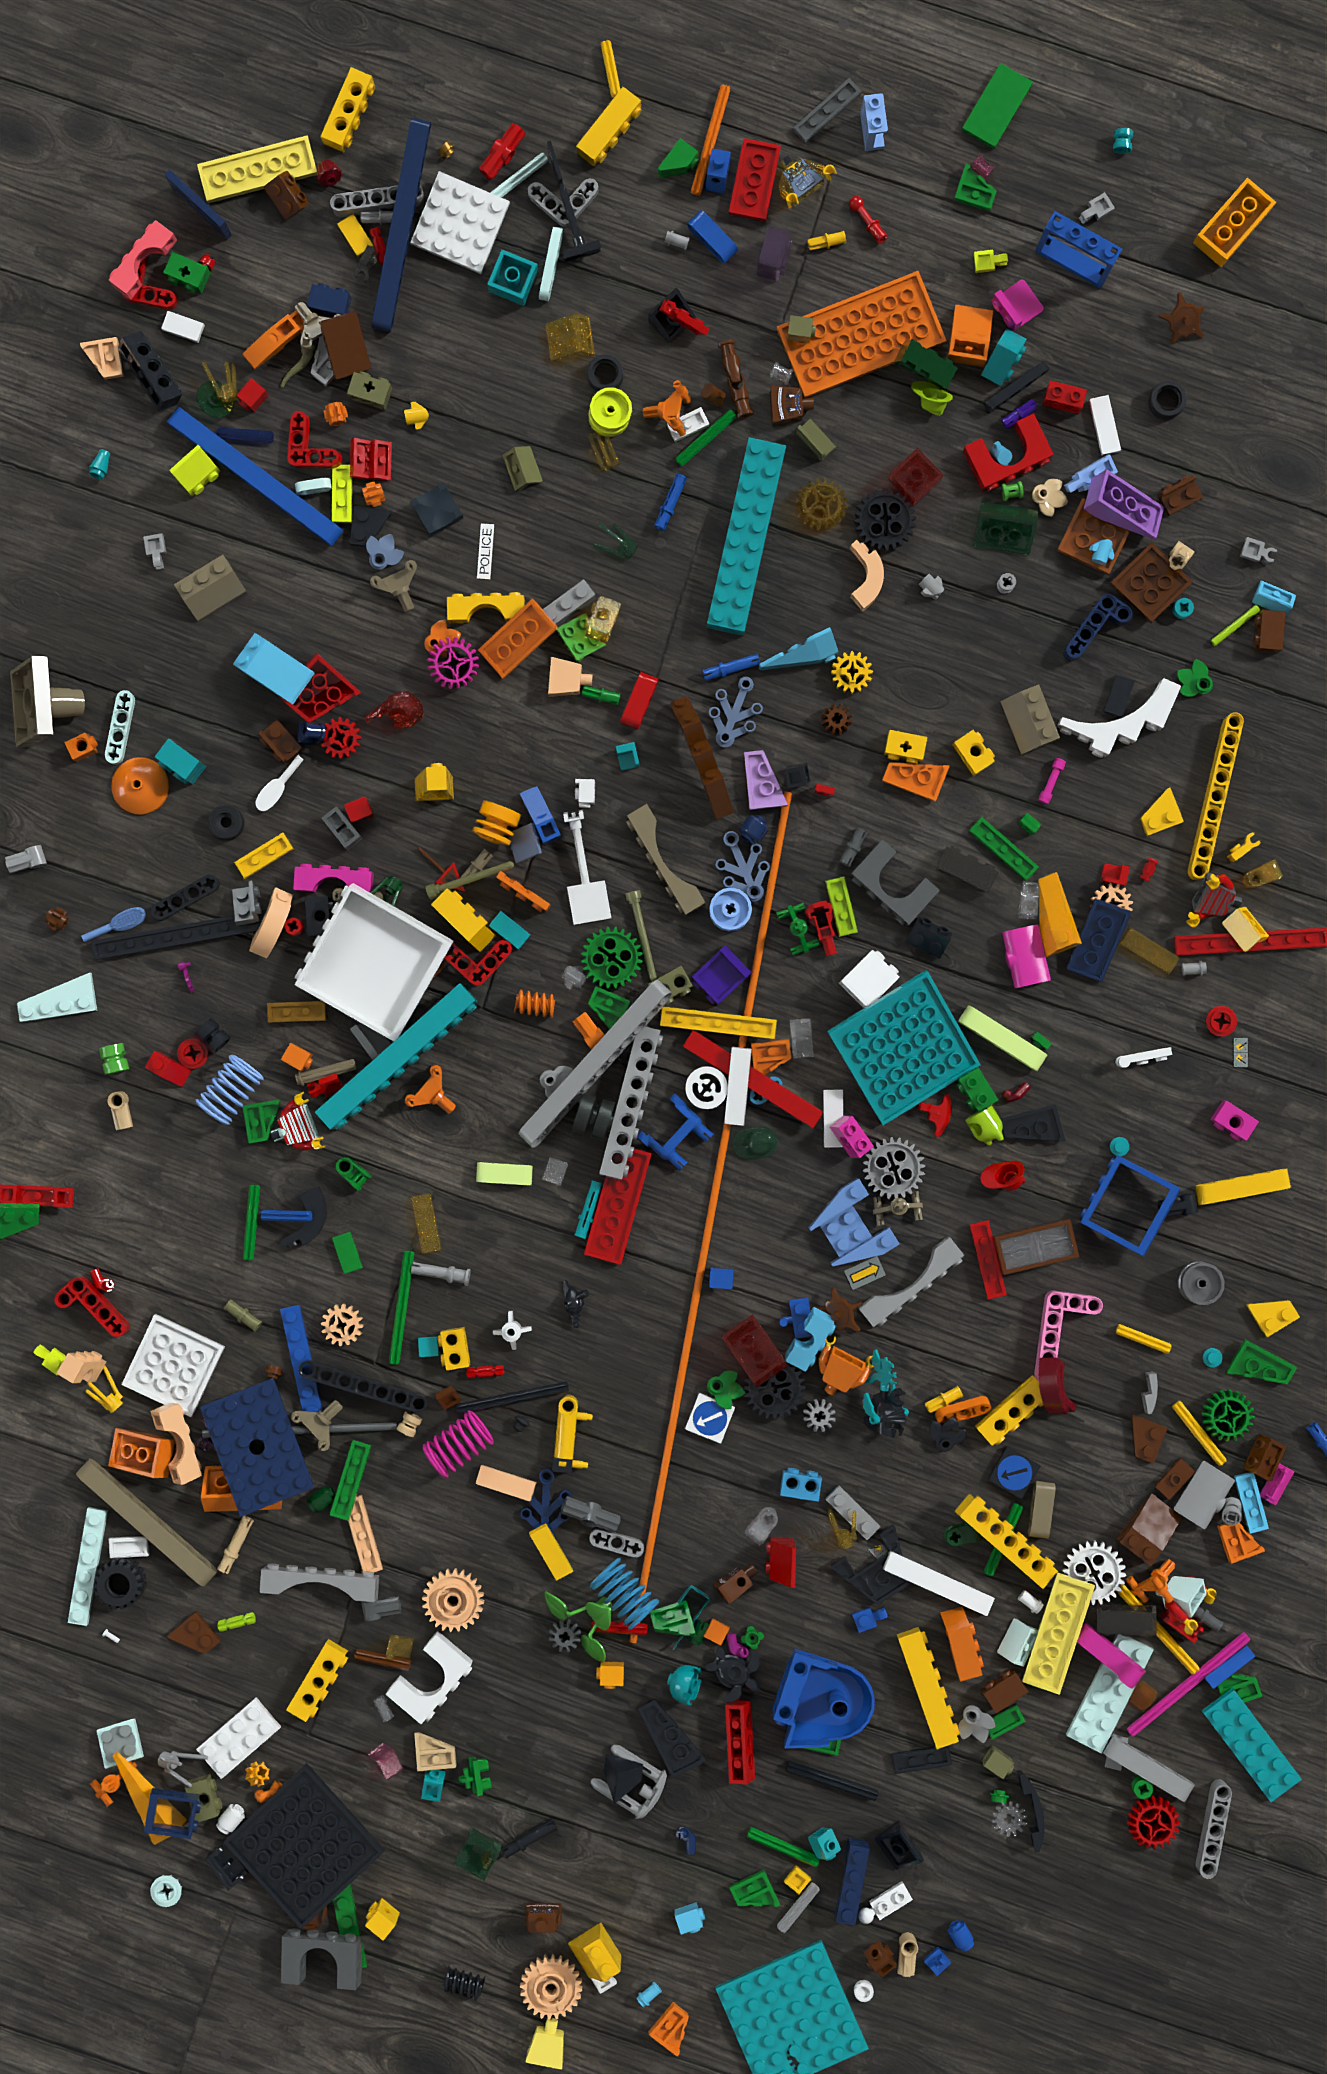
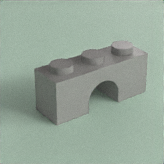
M583 579L543 610L559 627L570 614L578 609L582 610L596 599V596Z

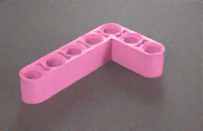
M1055 1290L1047 1292L1044 1298L1034 1373L1038 1381L1039 1358H1042L1046 1352L1051 1353V1358H1057L1063 1311L1098 1314L1103 1308V1303L1099 1298L1092 1295ZM1053 1295H1058L1059 1302L1052 1305L1050 1298ZM1076 1297L1078 1299L1077 1306L1070 1307V1299ZM1092 1300L1097 1302V1307L1094 1310H1090L1088 1307L1089 1302ZM1051 1314H1055L1057 1318L1053 1324L1048 1323V1316ZM1048 1333H1053V1341L1046 1343L1045 1336Z

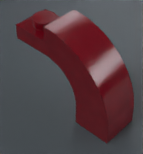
M1039 1358V1388L1043 1405L1049 1414L1067 1415L1069 1412L1076 1411V1404L1066 1395L1064 1388L1065 1363L1059 1358Z

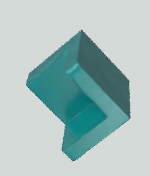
M635 742L616 746L622 771L640 767Z

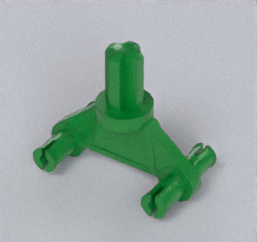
M803 902L793 907L789 905L787 909L776 912L779 920L788 916L791 917L790 931L793 935L799 937L801 945L790 948V951H794L792 952L793 956L803 951L807 953L809 949L820 946L819 942L815 943L818 941L817 938L806 942L804 934L807 932V924L804 920L796 917L795 913L806 910Z

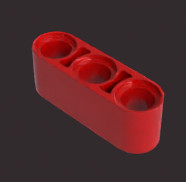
M640 672L620 723L637 730L639 729L658 684V678Z

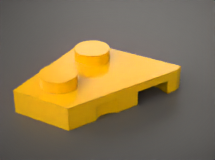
M1289 1300L1250 1303L1246 1305L1265 1337L1271 1336L1300 1318Z

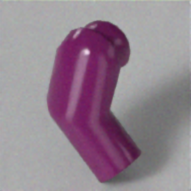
M728 1633L726 1636L729 1652L742 1659L746 1658L749 1654L748 1649L737 1643L736 1633Z

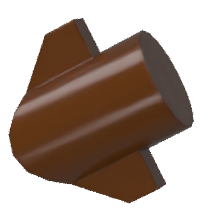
M711 383L705 385L702 390L704 398L716 406L722 407L726 397L725 392Z

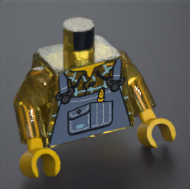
M788 155L780 162L785 169L781 173V180L779 181L780 196L787 202L788 208H792L791 203L794 206L798 205L822 187L825 180L824 176L830 181L832 179L830 174H837L833 165L824 166L817 162L806 160L803 157L794 163Z

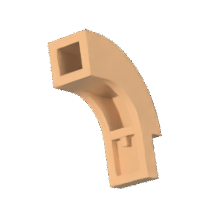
M856 540L851 544L850 550L864 566L866 580L863 585L851 594V599L863 612L875 601L881 590L884 569L881 558L876 550L868 554L869 550L866 545Z
M275 887L262 923L253 937L249 949L250 952L265 958L269 956L288 916L293 897L292 894Z

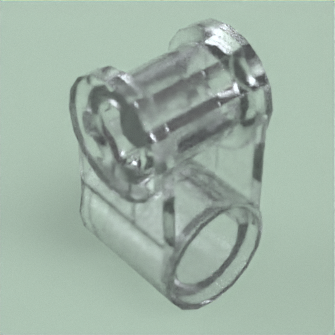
M772 1507L762 1509L744 1532L745 1535L759 1546L766 1540L778 1522L775 1509ZM766 1515H767V1516L772 1515V1520H771V1519H768V1520L766 1521L765 1516H766Z

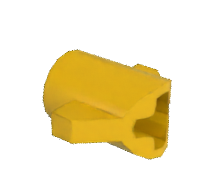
M411 402L412 409L404 410L407 425L415 424V428L418 430L428 420L429 414L424 407L416 402Z

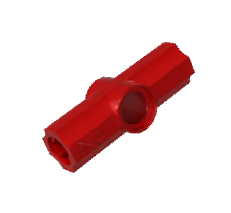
M512 123L502 138L497 139L492 145L490 154L479 168V171L487 179L493 180L503 165H507L513 158L515 149L526 136V132L520 126Z

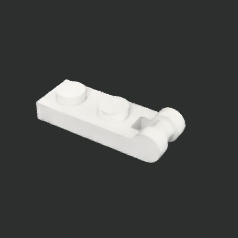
M1171 1047L1120 1056L1116 1059L1115 1063L1118 1067L1123 1068L1128 1067L1131 1062L1141 1065L1148 1063V1059L1155 1058L1156 1062L1167 1060V1056L1172 1055Z

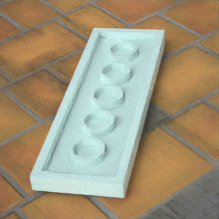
M1117 1631L1112 1641L1116 1647L1142 1668H1145L1154 1650L1120 1631ZM1101 1663L1066 1735L1102 1754L1134 1688L1131 1689L1119 1680L1116 1673Z

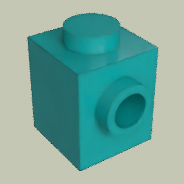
M822 1827L807 1837L817 1859L829 1861L835 1858L836 1853L841 1850L832 1828Z

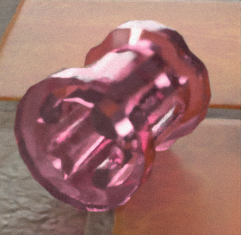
M980 154L970 165L971 169H975L984 179L995 169L994 165L991 166L984 159L983 154Z

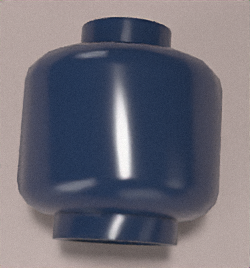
M757 815V817L748 816L740 827V832L742 833L740 836L750 844L761 842L768 832L767 821L760 815Z

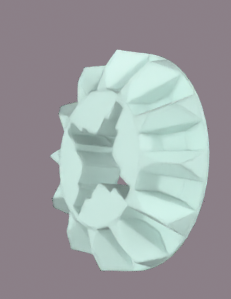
M162 1875L153 1882L150 1890L151 1897L159 1906H172L180 1899L182 1886H180L178 1879L173 1878L172 1875ZM164 1885L169 1889H173L169 1892V1896L166 1892H160L164 1889Z

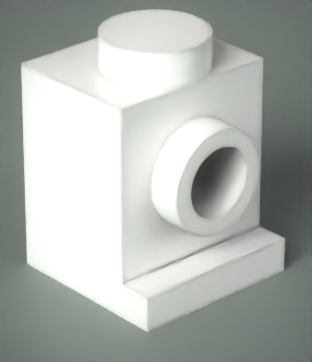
M575 779L576 785H579V788H575V799H579V807L590 808V805H595V780Z

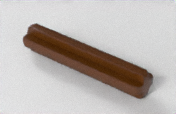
M356 1649L354 1659L357 1661L406 1671L411 1666L410 1659L362 1649Z

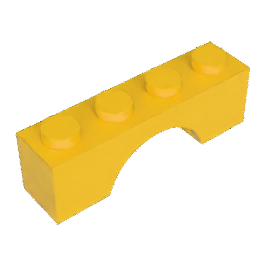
M517 592L509 593V596H501V593H490V596L473 593L471 596L463 597V594H452V597H447V620L449 624L468 623L473 613L477 610L493 608L499 611L505 618V621L508 622L525 606L524 595H520Z

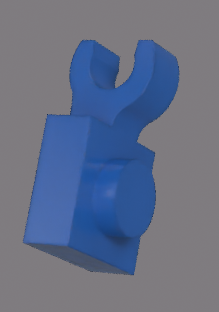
M870 1607L852 1613L859 1633L877 1627L876 1620L888 1617L885 1607L873 1612Z

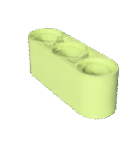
M477 1162L476 1182L532 1185L533 1166Z

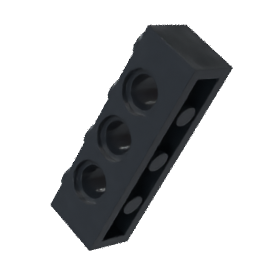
M142 331L122 337L118 349L156 409L161 411L177 405L182 396L181 390L171 378L169 370L162 364L160 356L155 353L149 339L145 337Z

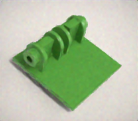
M586 613L557 629L558 636H561L564 645L568 647V651L570 650L574 656L573 659L578 662L582 661L585 656L606 646L603 638Z

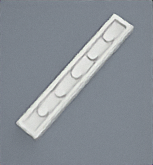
M892 1551L889 1552L883 1566L885 1571L985 1616L988 1615L995 1599Z

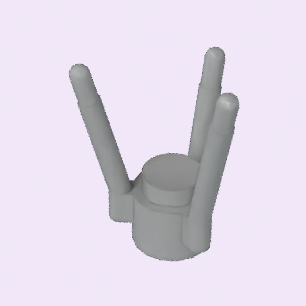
M175 1751L172 1753L162 1752L158 1758V1765L164 1768V1772L171 1774L188 1787H192V1784L173 1771L177 1766L182 1765L178 1757L208 1759L206 1755L177 1753Z

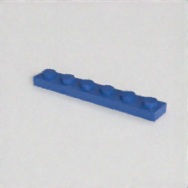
M300 1304L282 1308L280 1311L302 1411L318 1412L321 1410L323 1412L317 1382L306 1379L299 1373L301 1363L307 1359L312 1360ZM305 1364L302 1368L306 1374L313 1372V1366L310 1364Z

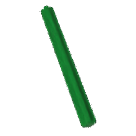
M409 1250L403 1253L389 1363L393 1365L399 1364L411 1282V1268L414 1260V1252Z

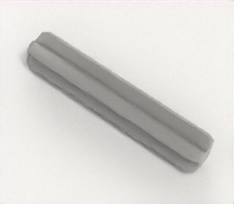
M811 1882L777 1924V1928L781 1932H787L819 1892V1887L815 1883Z

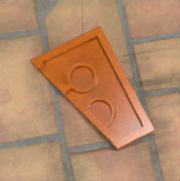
M889 762L882 782L936 802L949 766Z
M502 871L497 875V879L501 881V887L508 891L513 889L517 892L515 896L524 902L526 899L533 902L532 907L538 911L545 910L547 912L551 905L532 891L525 889L517 881L507 877Z

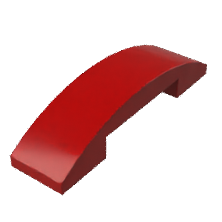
M0 1184V1203L40 1204V1206L73 1208L74 1188Z

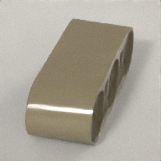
M1034 1482L1028 1525V1536L1049 1538L1056 1489L1055 1483Z

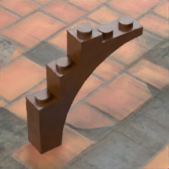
M688 696L671 702L672 711L686 740L716 819L734 813L724 779L718 769L702 723Z

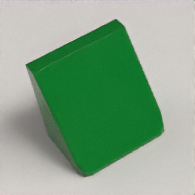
M1028 813L1018 822L1031 835L1035 834L1041 826Z

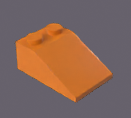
M116 1428L108 1466L151 1478H168V1464L172 1459L175 1439Z

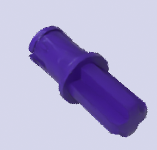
M1031 399L1021 407L1014 408L1012 413L1001 419L1003 426L1008 430L1017 421L1035 411L1038 405Z

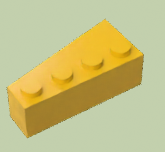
M442 763L431 764V767H426L415 778L416 801L454 799L453 776L446 766H443Z

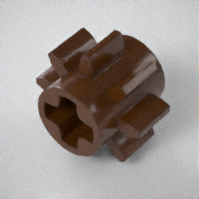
M59 907L56 910L51 908L45 916V921L48 922L46 927L57 931L58 928L63 930L69 921V917L65 916L67 911Z

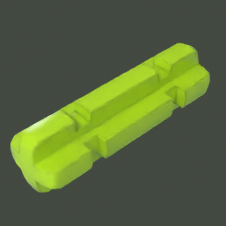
M251 1612L245 1616L240 1615L228 1618L227 1620H220L217 1623L218 1629L222 1632L228 1628L234 1629L246 1624H254L256 1622L255 1614Z

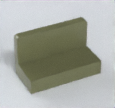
M811 419L803 426L799 425L797 427L796 434L821 461L836 448Z
M530 446L514 447L502 455L515 491L522 490L529 484L541 483L543 481Z

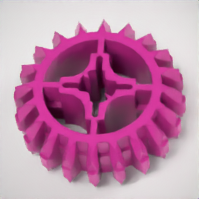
M446 637V644L440 639V647L436 644L433 645L437 651H429V654L434 657L433 659L427 658L428 662H433V665H429L427 668L434 669L430 676L437 675L435 678L436 683L442 679V687L449 682V689H452L453 683H455L458 689L460 688L459 682L466 686V678L469 681L473 680L469 675L470 673L477 674L472 668L479 667V664L473 663V661L479 658L478 656L472 657L476 650H468L471 647L470 643L463 646L465 639H461L460 643H457V637L453 638V642H451L450 637ZM453 647L461 648L467 657L457 658ZM447 648V659L437 663L440 653ZM452 657H455L454 660L461 661L455 664L454 669L451 668V665H447L448 662H451ZM468 663L466 672L459 677V667ZM439 668H449L453 679L444 677L440 673Z

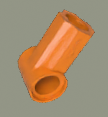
M586 1012L572 1021L583 1035V1039L591 1050L605 1036Z

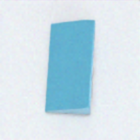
M1260 581L1252 603L1271 611L1286 612L1285 616H1288L1296 595Z

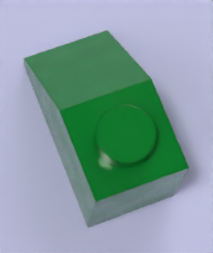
M680 138L658 167V176L663 178L687 174L690 169L694 170L699 163V151Z

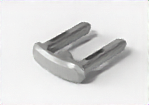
M612 1745L611 1752L614 1756L644 1764L643 1766L651 1772L643 1768V1774L656 1783L653 1789L646 1784L642 1786L639 1795L646 1798L643 1804L636 1802L627 1795L622 1797L623 1800L620 1799L616 1802L635 1814V1819H641L647 1815L658 1801L666 1782V1771L658 1770L620 1745ZM593 1778L591 1780L593 1788L613 1800L608 1783L600 1778Z

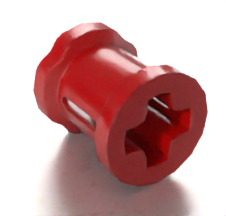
M297 918L286 920L284 927L287 933L293 936L303 933L304 924L301 920ZM296 923L299 927L297 930H293L290 925Z

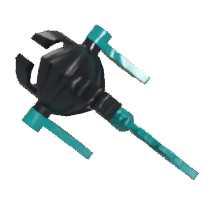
M876 1349L871 1357L876 1373L870 1379L868 1377L865 1383L873 1384L876 1380L881 1381L880 1393L873 1395L871 1400L869 1394L864 1393L862 1402L864 1404L863 1409H865L867 1414L864 1417V1422L869 1429L894 1438L897 1430L899 1431V1436H902L904 1427H902L901 1423H906V1416L909 1414L908 1409L902 1407L904 1402L899 1398V1396L905 1395L906 1392L902 1391L901 1388L895 1389L897 1382L892 1381V1377L897 1378V1373H890L891 1367L894 1368V1364L888 1361L887 1357L880 1359ZM889 1383H890L892 1387H891V1389H890V1393H889V1396H888Z

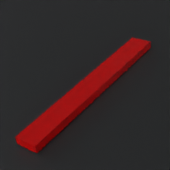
M1327 927L1266 931L1269 937L1265 941L1257 942L1249 951L1327 947ZM1230 933L1174 937L1175 956L1245 952Z
M693 1030L683 1047L729 1075L731 1053ZM750 1066L748 1088L814 1128L823 1114L822 1110Z

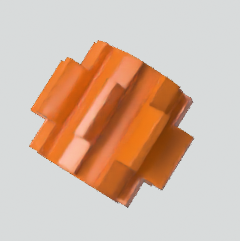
M334 402L325 406L326 410L323 411L324 417L330 426L346 423L348 414L341 402Z
M370 482L366 484L365 488H362L367 505L372 504L375 507L382 505L381 501H385L380 483Z

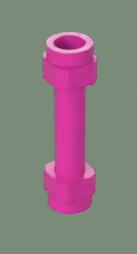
M1055 758L1052 764L1053 770L1044 791H1041L1038 801L1049 804L1053 796L1051 792L1060 771H1063L1066 761Z

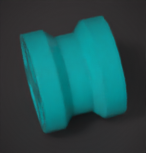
M1188 598L1179 599L1172 607V613L1178 619H1185L1194 610V605Z

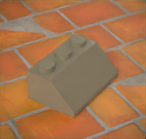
M221 555L174 584L197 621L202 620L247 592L224 555Z
M1039 685L1000 701L1021 755L1056 742L1060 738Z

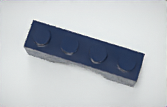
M851 1838L848 1840L844 1877L834 1914L837 1923L853 1926L856 1924L870 1850L866 1841Z

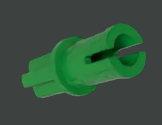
M584 686L582 696L597 699L599 703L602 701L617 706L621 694L604 690V688L600 690Z

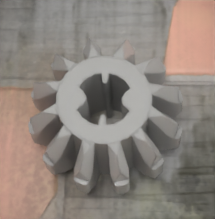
M814 1399L815 1405L812 1406L811 1403H807L810 1410H803L805 1414H808V1416L803 1417V1420L809 1421L807 1423L808 1428L814 1425L813 1430L816 1432L818 1426H820L821 1431L824 1432L825 1424L828 1428L832 1427L828 1421L835 1422V1418L830 1415L836 1412L835 1410H829L832 1407L831 1403L825 1406V1399H822L820 1404H818L817 1399ZM819 1411H822L824 1417H820L817 1420L815 1413L818 1414Z

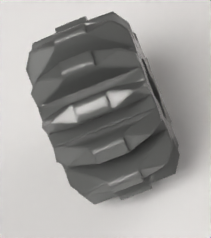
M560 1619V1625L554 1622L553 1627L555 1629L549 1630V1633L552 1634L549 1637V1641H555L552 1644L553 1648H556L558 1645L560 1646L559 1652H562L563 1647H566V1651L570 1652V1646L576 1649L577 1644L575 1642L581 1641V1638L577 1636L581 1634V1630H575L578 1626L577 1623H574L572 1626L570 1625L571 1619L567 1620V1624H564V1620ZM564 1632H567L568 1636L566 1637V1639H563L562 1635L560 1634H564Z

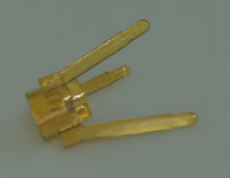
M202 362L204 370L216 391L217 398H222L223 402L237 400L235 364L232 363L231 383L229 364L225 362L227 383L222 384L221 389H219L206 363Z
M828 1506V1515L837 1538L838 1547L840 1549L852 1547L853 1540L857 1539L855 1533L857 1512L853 1511L850 1533L848 1529L839 1530L832 1509Z

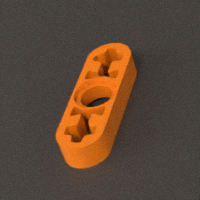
M979 1396L941 1407L936 1410L935 1417L941 1425L952 1416L959 1422L988 1413L991 1410V1405L986 1396Z

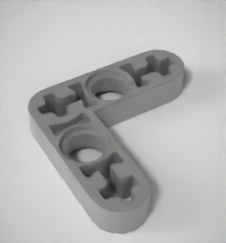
M594 179L584 180L569 197L576 219L598 194V183ZM532 183L528 187L530 200L560 226H570L567 219L562 220V215L558 212L560 208V212L566 215L563 202L541 183ZM593 185V190H594V191L592 192L591 190H589V191L587 192L586 198H585V197H584V194H585L586 191H587V187H586V186L591 187V186ZM540 189V195L544 197L543 200H541L538 194L533 195V190L537 191ZM580 198L583 201L582 206H573V200ZM549 200L555 201V208L548 209L545 206L546 202Z

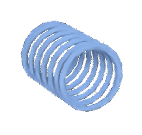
M235 1055L229 1056L232 1064L223 1063L226 1071L218 1070L220 1078H212L215 1086L206 1085L209 1093H200L203 1100L195 1099L196 1104L225 1125H230L232 1119L217 1109L206 1097L218 1102L234 1115L238 1113L231 1106L223 1102L211 1089L224 1095L239 1107H243V1104L227 1093L217 1082L232 1089L245 1100H249V1097L231 1084L222 1074L235 1080L250 1092H255L252 1087L243 1082L228 1067L241 1073L256 1085H260L258 1080H264L258 1071Z

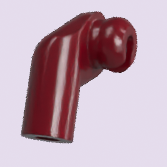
M1023 1082L1013 1093L1010 1089L1005 1090L1002 1093V1097L1009 1103L1019 1100L1031 1087L1028 1083Z

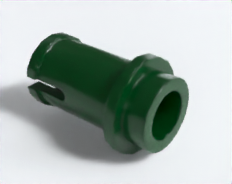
M698 1619L695 1626L697 1636L690 1637L689 1641L697 1646L703 1643L702 1639L709 1624L703 1623L702 1620Z

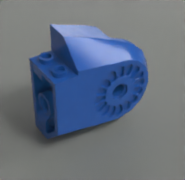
M794 1648L787 1662L772 1707L773 1720H776L777 1724L787 1726L784 1739L785 1749L828 1747L829 1741L850 1738L860 1733L866 1727L874 1712L875 1697L870 1682L855 1668Z

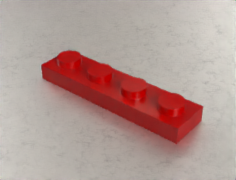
M989 1220L969 1224L987 1299L1006 1296Z

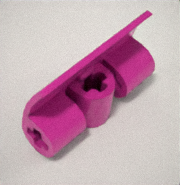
M1032 925L1002 932L1006 948V962L1011 970L1014 987L1019 988L1050 981L1051 978L1039 926Z

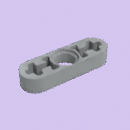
M595 1528L590 1533V1542L595 1547L631 1557H639L644 1552V1544L640 1539L616 1532L613 1533L602 1528ZM601 1533V1537L606 1539L607 1535H611L608 1540V1546L604 1545L606 1543L605 1540L596 1542V1538L593 1535ZM613 1538H620L623 1542L622 1546L619 1548L613 1547L611 1544ZM626 1540H629L628 1545L634 1546L635 1543H638V1547L641 1548L636 1553L632 1552L633 1549L627 1547V1551L623 1549Z

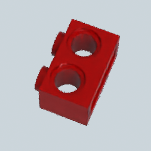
M1050 380L1046 387L1042 405L1079 414L1084 405L1087 389Z

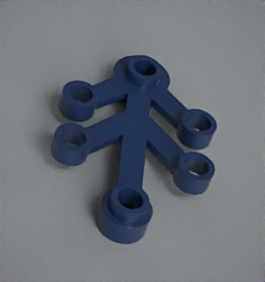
M544 1468L539 1474V1480L543 1483L542 1504L534 1496H532L531 1501H528L541 1515V1524L532 1516V1510L529 1507H524L520 1512V1516L522 1519L527 1520L534 1529L546 1523L554 1536V1530L564 1521H568L570 1516L562 1518L560 1511L559 1516L550 1524L549 1516L563 1504L565 1499L562 1498V1494L566 1492L571 1497V1492L567 1489L562 1490L560 1496L550 1504V1484L553 1482L555 1474L552 1469ZM548 1472L550 1473L551 1477L549 1479H545L543 1474ZM524 1510H528L530 1512V1515L528 1517H525L523 1515Z

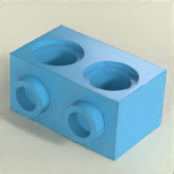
M796 1468L783 1470L780 1496L819 1502L822 1477L815 1471L801 1473ZM789 1478H795L797 1483L795 1486L789 1487L786 1485V1481ZM808 1481H814L816 1486L814 1489L808 1490L805 1484Z

